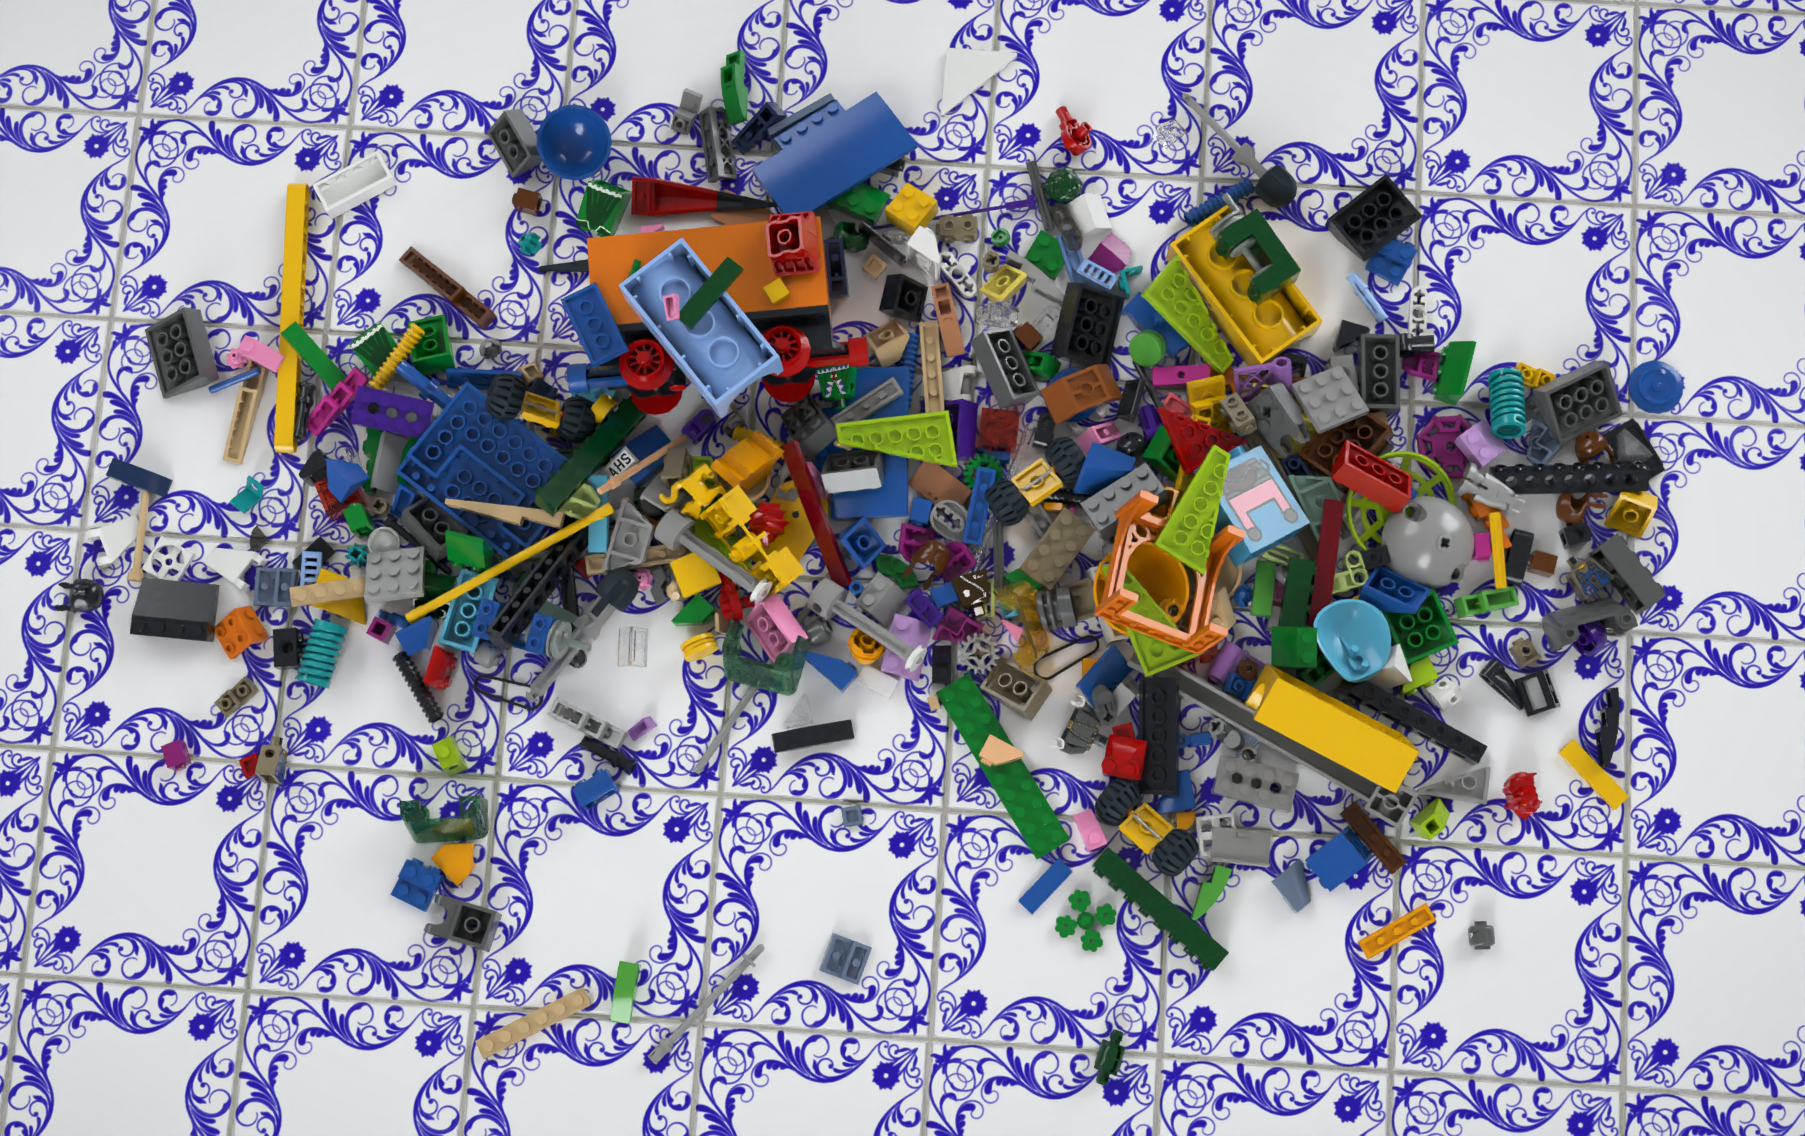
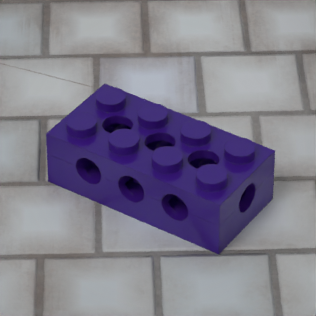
M358 385L350 424L419 439L430 426L435 402ZM370 404L378 406L379 411L376 414L369 413L367 407ZM390 408L396 409L398 416L395 418L388 417L387 410ZM409 412L415 413L417 420L415 422H408L406 414Z

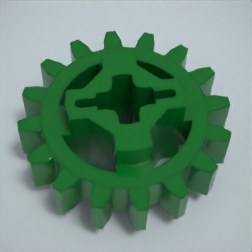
M984 452L982 457L978 453H976L975 459L969 457L970 463H964L967 469L962 470V473L966 475L962 479L964 482H967L966 486L971 488V490H973L977 466L997 470L995 481L1004 477L999 472L1003 470V467L999 465L1000 461L998 459L994 460L992 454L987 457V454Z

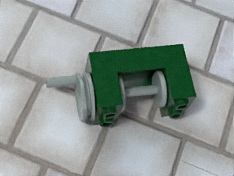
M1226 193L1222 196V199L1232 213L1218 221L1210 229L1209 233L1214 235L1213 239L1216 241L1215 250L1219 256H1223L1226 260L1243 253L1256 273L1249 279L1250 285L1247 295L1253 303L1255 302L1259 306L1295 283L1301 269L1260 211L1255 209L1246 216L1242 215V211L1231 196Z

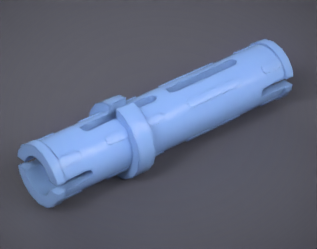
M1355 271L1346 277V280L1349 281L1356 291V296L1359 295L1380 324L1389 316L1368 289L1369 286L1363 283L1357 272Z

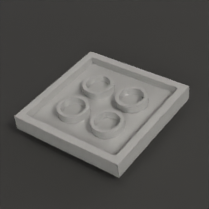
M1341 365L1291 384V391L1318 434L1362 417L1369 412L1368 407Z
M424 546L367 554L364 599L366 604L423 597L426 560Z

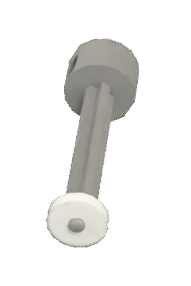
M671 509L665 514L655 530L654 536L657 540L673 551L679 550L683 546L687 547L749 593L752 592L750 601H755V605H758L765 599L772 588V581L768 582V578H764L759 582L758 578H755L693 533L696 525L695 521L682 514L680 510Z
M824 578L816 585L807 603V607L826 621L831 620L836 614L899 655L902 660H907L905 669L910 668V672H913L919 667L926 656L927 648L922 649V645H919L914 650L913 646L908 645L845 603L847 590L831 579Z

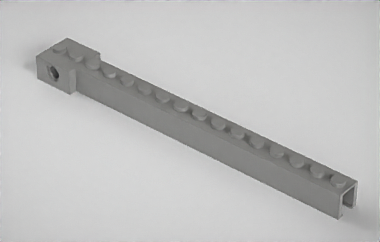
M1134 651L1127 665L1144 674ZM1179 664L1148 676L1179 677V695L1365 800L1363 808L1398 829L1418 797V791L1404 783H1401L1397 792L1394 793L1254 720L1253 717L1256 711L1246 706L1244 701L1223 691L1218 686Z

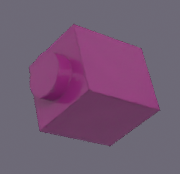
M375 616L366 634L388 645L397 628Z
M177 740L161 746L167 768L181 771L187 768L186 765L192 764L185 741Z

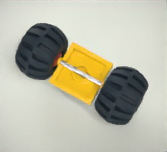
M512 373L496 375L490 385L486 398V410L498 420H512L521 409V418L556 429L557 434L569 443L584 442L591 434L595 423V414L591 409L593 403L588 399L578 396L569 397L565 400L560 410V402L526 391L524 381Z
M1060 437L1048 445L1045 451V458L1050 467L1041 457L1011 478V481L1007 479L994 482L990 489H987L984 495L985 500L988 502L991 512L1002 525L1012 526L1023 520L1028 512V506L1024 498L1031 507H1034L1064 486L1062 482H1077L1086 457L1073 439L1070 437Z
M1118 778L1114 780L1096 800L1095 810L1097 815L1103 822L1119 826L1118 829L1147 855L1156 847L1152 854V860L1156 868L1167 876H1178L1198 854L1199 845L1197 840L1186 830L1174 829L1170 823L1146 802L1137 809L1142 799L1137 786L1127 779Z

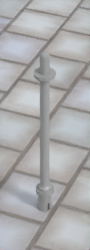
M759 944L748 956L743 953L744 960L667 1039L659 1041L660 1044L647 1055L654 1064L657 1065L668 1052L673 1050L672 1047L675 1041L749 965L756 966L753 961L764 951V945Z

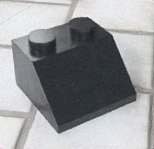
M904 274L887 275L879 311L894 318L920 322L928 287Z

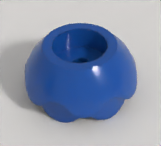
M1248 584L1238 586L1234 592V602L1240 608L1248 607V603L1252 599L1250 594L1252 588Z

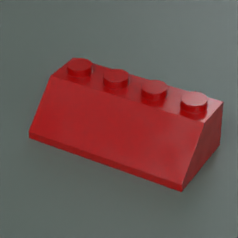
M1348 440L1344 442L1332 467V479L1339 484L1345 485L1352 491L1367 497L1370 501L1384 506L1385 509L1398 514L1411 499L1412 475Z

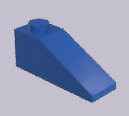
M802 649L799 651V655L842 693L858 676L857 668L850 661L846 663L840 659Z

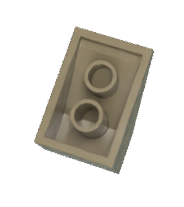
M1000 657L997 661L998 664L992 668V671H990L979 688L1017 714L1032 721L1053 689L1045 679Z

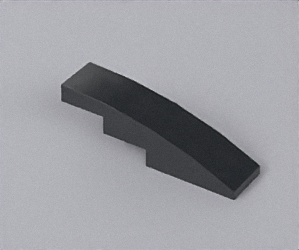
M1618 687L1605 690L1607 708L1600 710L1602 728L1595 730L1598 761L1602 769L1609 767L1616 745L1620 712Z
M851 719L771 734L775 753L807 749L854 739Z

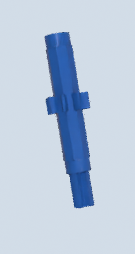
M402 360L396 367L395 371L420 391L418 396L423 400L429 398L442 410L451 401L452 398L438 388L440 383L436 379H427L405 360Z

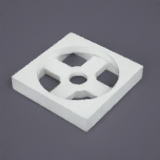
M161 536L142 569L159 579L180 581L196 554ZM164 546H173L168 555L159 552ZM181 551L184 555V565L177 561ZM171 558L172 564L166 565V560ZM155 559L162 564L158 573L154 571L152 566ZM169 569L179 571L175 576L165 577Z
M1234 812L1195 817L1200 857L1211 856V850L1204 846L1203 840H1212V832H1201L1203 824L1207 820H1211L1212 828L1213 826L1220 827L1219 818H1222L1232 828H1236Z

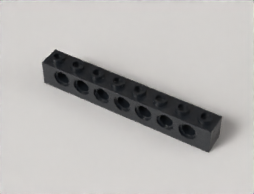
M1615 461L1612 464H1605L1603 462L1584 464L1576 462L1573 465H1565L1564 463L1545 465L1537 463L1534 466H1526L1524 464L1506 466L1498 464L1495 467H1489V474L1519 495L1648 491L1650 469L1642 461H1633L1632 463ZM1631 473L1628 478H1623L1625 474ZM1592 474L1589 479H1584L1586 475ZM1612 474L1609 478L1604 479L1605 475ZM1553 475L1550 480H1545L1547 476ZM1567 475H1573L1570 479L1565 480ZM1514 476L1513 480L1506 481L1508 477ZM1528 476H1534L1533 479L1526 481Z
M573 517L571 521L568 523V525L572 524L573 522L579 519ZM589 525L555 543L548 549L487 628L486 632L493 645L505 650L511 648L533 619L534 613L540 610L587 548Z
M1342 677L1336 687L1339 693L1352 698V700L1473 766L1479 764L1488 747L1367 680L1355 683L1349 682Z

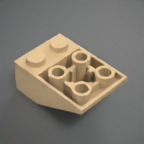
M1224 586L1215 588L1209 623L1211 622L1229 630L1236 623ZM1195 594L1189 596L1185 611L1175 623L1180 631L1187 634ZM1174 605L1168 608L1170 616L1177 614V607Z

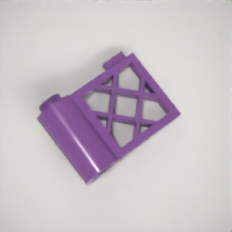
M1277 357L1271 363L1233 369L1235 392H1237L1244 403L1250 402L1262 391L1259 388L1263 384L1270 386L1282 381L1290 395L1292 394L1290 389L1291 384H1293L1291 360L1287 357ZM1268 370L1264 377L1257 375L1260 371ZM1239 374H1249L1244 381L1238 376ZM1253 378L1259 380L1255 386L1249 384ZM1244 387L1250 389L1248 393L1240 394Z
M1225 640L1206 675L1210 682L1216 685L1218 683L1224 685L1229 672L1238 674L1235 670L1238 668L1242 657L1255 662L1258 665L1257 669H1264L1266 664L1244 652L1234 643ZM1256 674V676L1254 677V680H1255L1254 682H1255V683H1256L1257 680H1258L1257 674Z

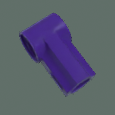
M1148 404L1138 409L1143 425V435L1148 444L1152 441L1159 427L1163 426L1159 422L1153 404Z

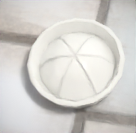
M379 527L370 533L367 539V547L370 553L398 550L400 538L394 529Z

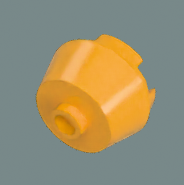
M858 628L853 631L848 639L851 655L860 664L868 665L874 663L886 650L884 645Z

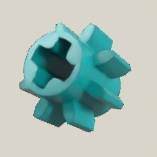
M534 232L524 233L518 241V244L521 246L519 250L525 255L536 254L542 246V243L538 241L541 237Z
M354 543V547H347L349 552L348 555H345V558L351 559L349 562L351 566L356 563L361 568V564L367 563V554L369 552H364L366 550L365 545L359 548L358 544ZM357 552H360L361 555H358V559H356L354 556H357Z

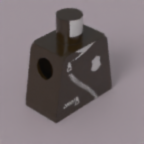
M986 569L951 578L952 585L963 609L972 608L974 617L985 615L983 604L990 602Z

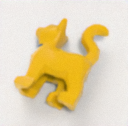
M705 462L695 468L690 475L675 482L671 487L670 497H666L661 493L659 499L662 503L671 505L678 499L679 489L684 488L694 500L680 507L682 509L681 513H685L688 517L696 520L700 518L698 515H700L702 508L711 504L717 495H725L727 491L722 482H718L710 487L705 484L704 481L707 478L712 479L715 477V473Z

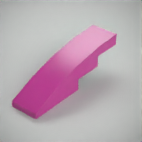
M354 367L345 380L339 381L329 396L325 395L309 415L307 429L318 437L352 403L356 397L358 385L365 387L371 379L358 367Z

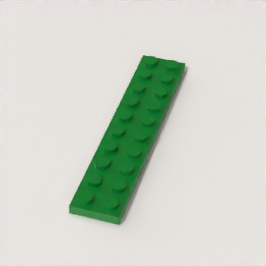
M968 673L937 691L936 695L1036 860L1069 841V836L1022 759L998 766L992 764L991 767L981 762L982 758L979 757V754L990 734L1011 746L1013 744L971 675Z

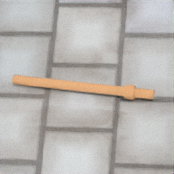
M682 434L618 476L614 475L609 478L607 483L597 488V492L602 495L610 489L617 488L621 485V482L667 454L668 448H676L686 442L687 437Z

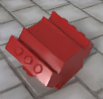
M813 211L770 215L768 224L765 225L768 258L772 261V268L776 277L818 273L821 266L818 261L820 254L817 245L818 232L815 227L817 220Z

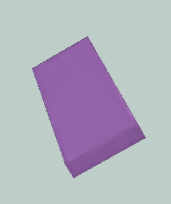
M649 716L643 718L627 732L632 740L635 741L657 725L652 717Z

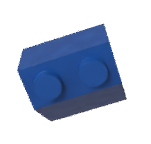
M601 768L592 774V778L587 781L586 779L580 780L575 784L576 787L572 789L580 807L588 811L620 791L607 769L603 770Z

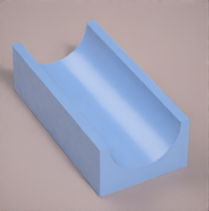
M680 238L618 286L629 306L717 415L722 418L727 414L728 407L732 401L750 384L768 374L775 373L779 375L784 370L780 356L726 291L692 330L678 319L667 321L662 296L678 294L679 310H681L712 275L685 240Z

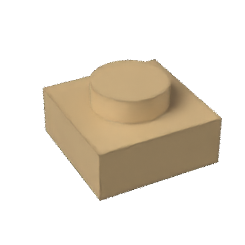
M875 254L862 266V270L876 281L888 268V264Z

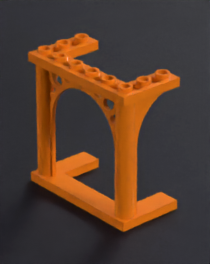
M1140 490L1115 512L1114 518L1118 520L1102 601L1101 604L1095 607L1094 615L1200 655L1227 637L1228 629L1211 622L1209 623L1216 581L1222 564L1230 549L1245 539L1246 531L1239 529L1237 526L1228 525L1213 536L1205 575H1201L1194 570L1196 592L1188 634L1128 611L1127 609L1138 602L1139 595L1123 589L1131 553L1144 542L1156 541L1168 521L1148 513L1150 509L1158 504L1159 497L1153 495L1150 491ZM1136 527L1144 530V538L1138 535Z

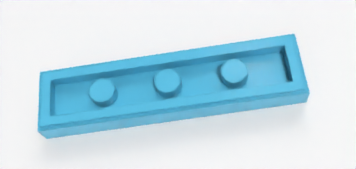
M596 475L589 478V485L594 488L601 499L599 507L609 502V491L602 495L597 492V488L607 483V480L610 478L608 475ZM609 515L589 525L588 552H607L609 547Z

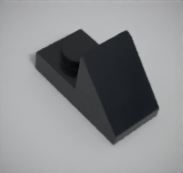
M932 645V684H951V645Z

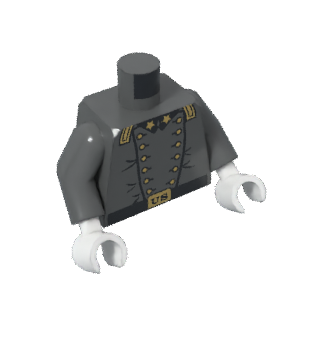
M1076 694L1079 698L1077 703L1071 700V704L1078 706V708L1075 707L1061 738H1053L1057 741V745H1051L1052 749H1058L1070 755L1083 754L1090 750L1092 744L1104 748L1108 740L1107 737L1098 733L1101 724L1096 717V712L1085 701V698L1079 694Z

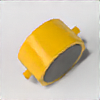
M602 394L591 407L595 414V423L604 424L609 413L617 408L618 403L612 399L611 395Z

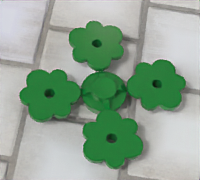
M1075 890L1074 894L1068 897V901L1071 903L1073 910L1077 909L1082 913L1078 915L1077 922L1071 920L1069 915L1058 917L1056 919L1055 931L1059 932L1062 938H1066L1069 935L1075 934L1074 929L1078 924L1081 929L1086 930L1085 935L1080 938L1081 942H1083V950L1096 952L1097 948L1103 945V940L1100 938L1099 932L1094 933L1090 929L1094 925V919L1100 922L1101 926L1113 925L1115 923L1114 916H1116V911L1112 909L1110 904L1106 903L1103 907H1097V913L1093 917L1091 913L1085 912L1087 906L1091 904L1089 893L1087 891Z

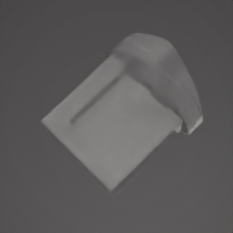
M353 447L346 448L347 456L343 461L357 463L363 469L358 452Z

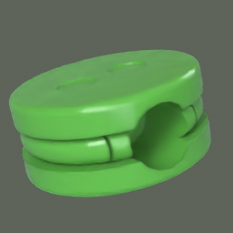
M1150 329L1138 333L1129 344L1131 358L1143 367L1156 365L1164 358L1167 351V345L1163 336L1157 331Z

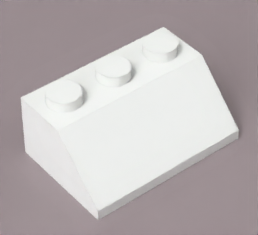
M919 225L907 242V261L939 281L940 257L936 236L928 227L923 228Z

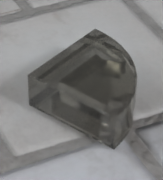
M258 526L252 530L250 537V547L253 552H257L270 541Z

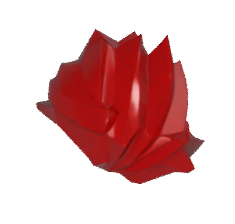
M762 501L758 503L757 510L749 516L751 518L749 520V532L758 536L765 531L766 535L760 541L762 545L769 547V543L771 544L778 536L785 534L784 527L790 522L783 518L786 511L780 509V504Z
M1517 772L1512 774L1503 784L1502 792L1506 796L1505 799L1507 801L1504 809L1513 810L1518 817L1527 821L1528 816L1533 817V812H1536L1542 803L1538 799L1536 787L1534 786L1533 776L1537 775V773Z

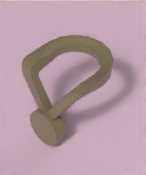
M733 403L730 404V408L735 412V415L724 423L722 429L725 434H733L735 427L727 429V426L737 417L741 420L738 423L741 427L745 424L744 419Z

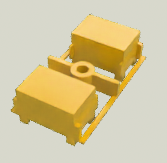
M737 485L698 516L702 521L706 519L716 532L713 534L716 539L721 538L731 551L729 557L732 561H738L745 571L758 578L759 582L764 578H768V582H773L772 588L767 595L769 596L781 591L805 570L787 547L778 552L774 550L769 555L761 548L762 543L760 539L766 535V532L764 531L756 536L744 526L751 519L749 515L756 511L757 508L740 486ZM739 524L747 535L731 547L723 535L727 538L736 531L735 526ZM759 550L766 561L763 563L758 561L750 568L752 571L750 572L743 561Z

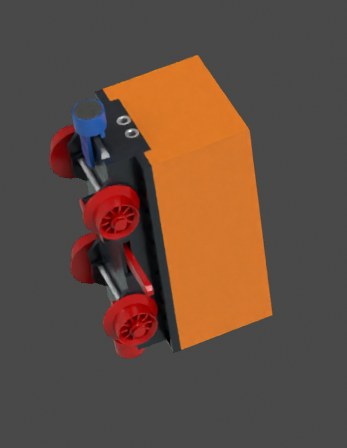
M820 216L815 217L817 220L815 227L818 232L817 245L820 254L818 261L821 269L818 273L776 277L772 268V261L768 258L765 225L768 224V221L587 238L590 285L595 282L598 285L629 351L595 368L587 366V363L568 365L566 373L570 393L590 392L592 388L603 387L608 388V390L628 389L632 401L638 409L651 415L668 413L678 405L682 398V392L686 389V383L692 382L629 306L618 285L628 278L634 259L642 261L641 269L680 238L685 240L712 274L727 257H730L743 268L744 271L726 292L780 356L784 371L779 375L772 373L761 377L765 390L771 397L780 402L789 403L803 399L814 386L817 369L850 364V367L868 366L869 352L866 337L848 338L847 342L833 341L825 248ZM780 277L790 292V296L773 306L763 291V287Z

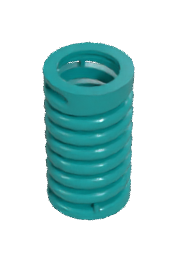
M1513 368L1495 370L1488 376L1491 433L1500 439L1520 437L1527 431L1523 374L1521 371Z
M314 619L315 624L311 628L313 632H310V639L307 640L308 646L305 647L307 653L302 655L304 659L300 661L302 667L298 668V675L295 679L329 689L333 673L326 670L334 671L336 667L329 663L337 664L338 659L331 656H340L339 651L331 648L342 649L343 646L336 642L343 643L345 641L344 636L347 634L348 628L328 621Z

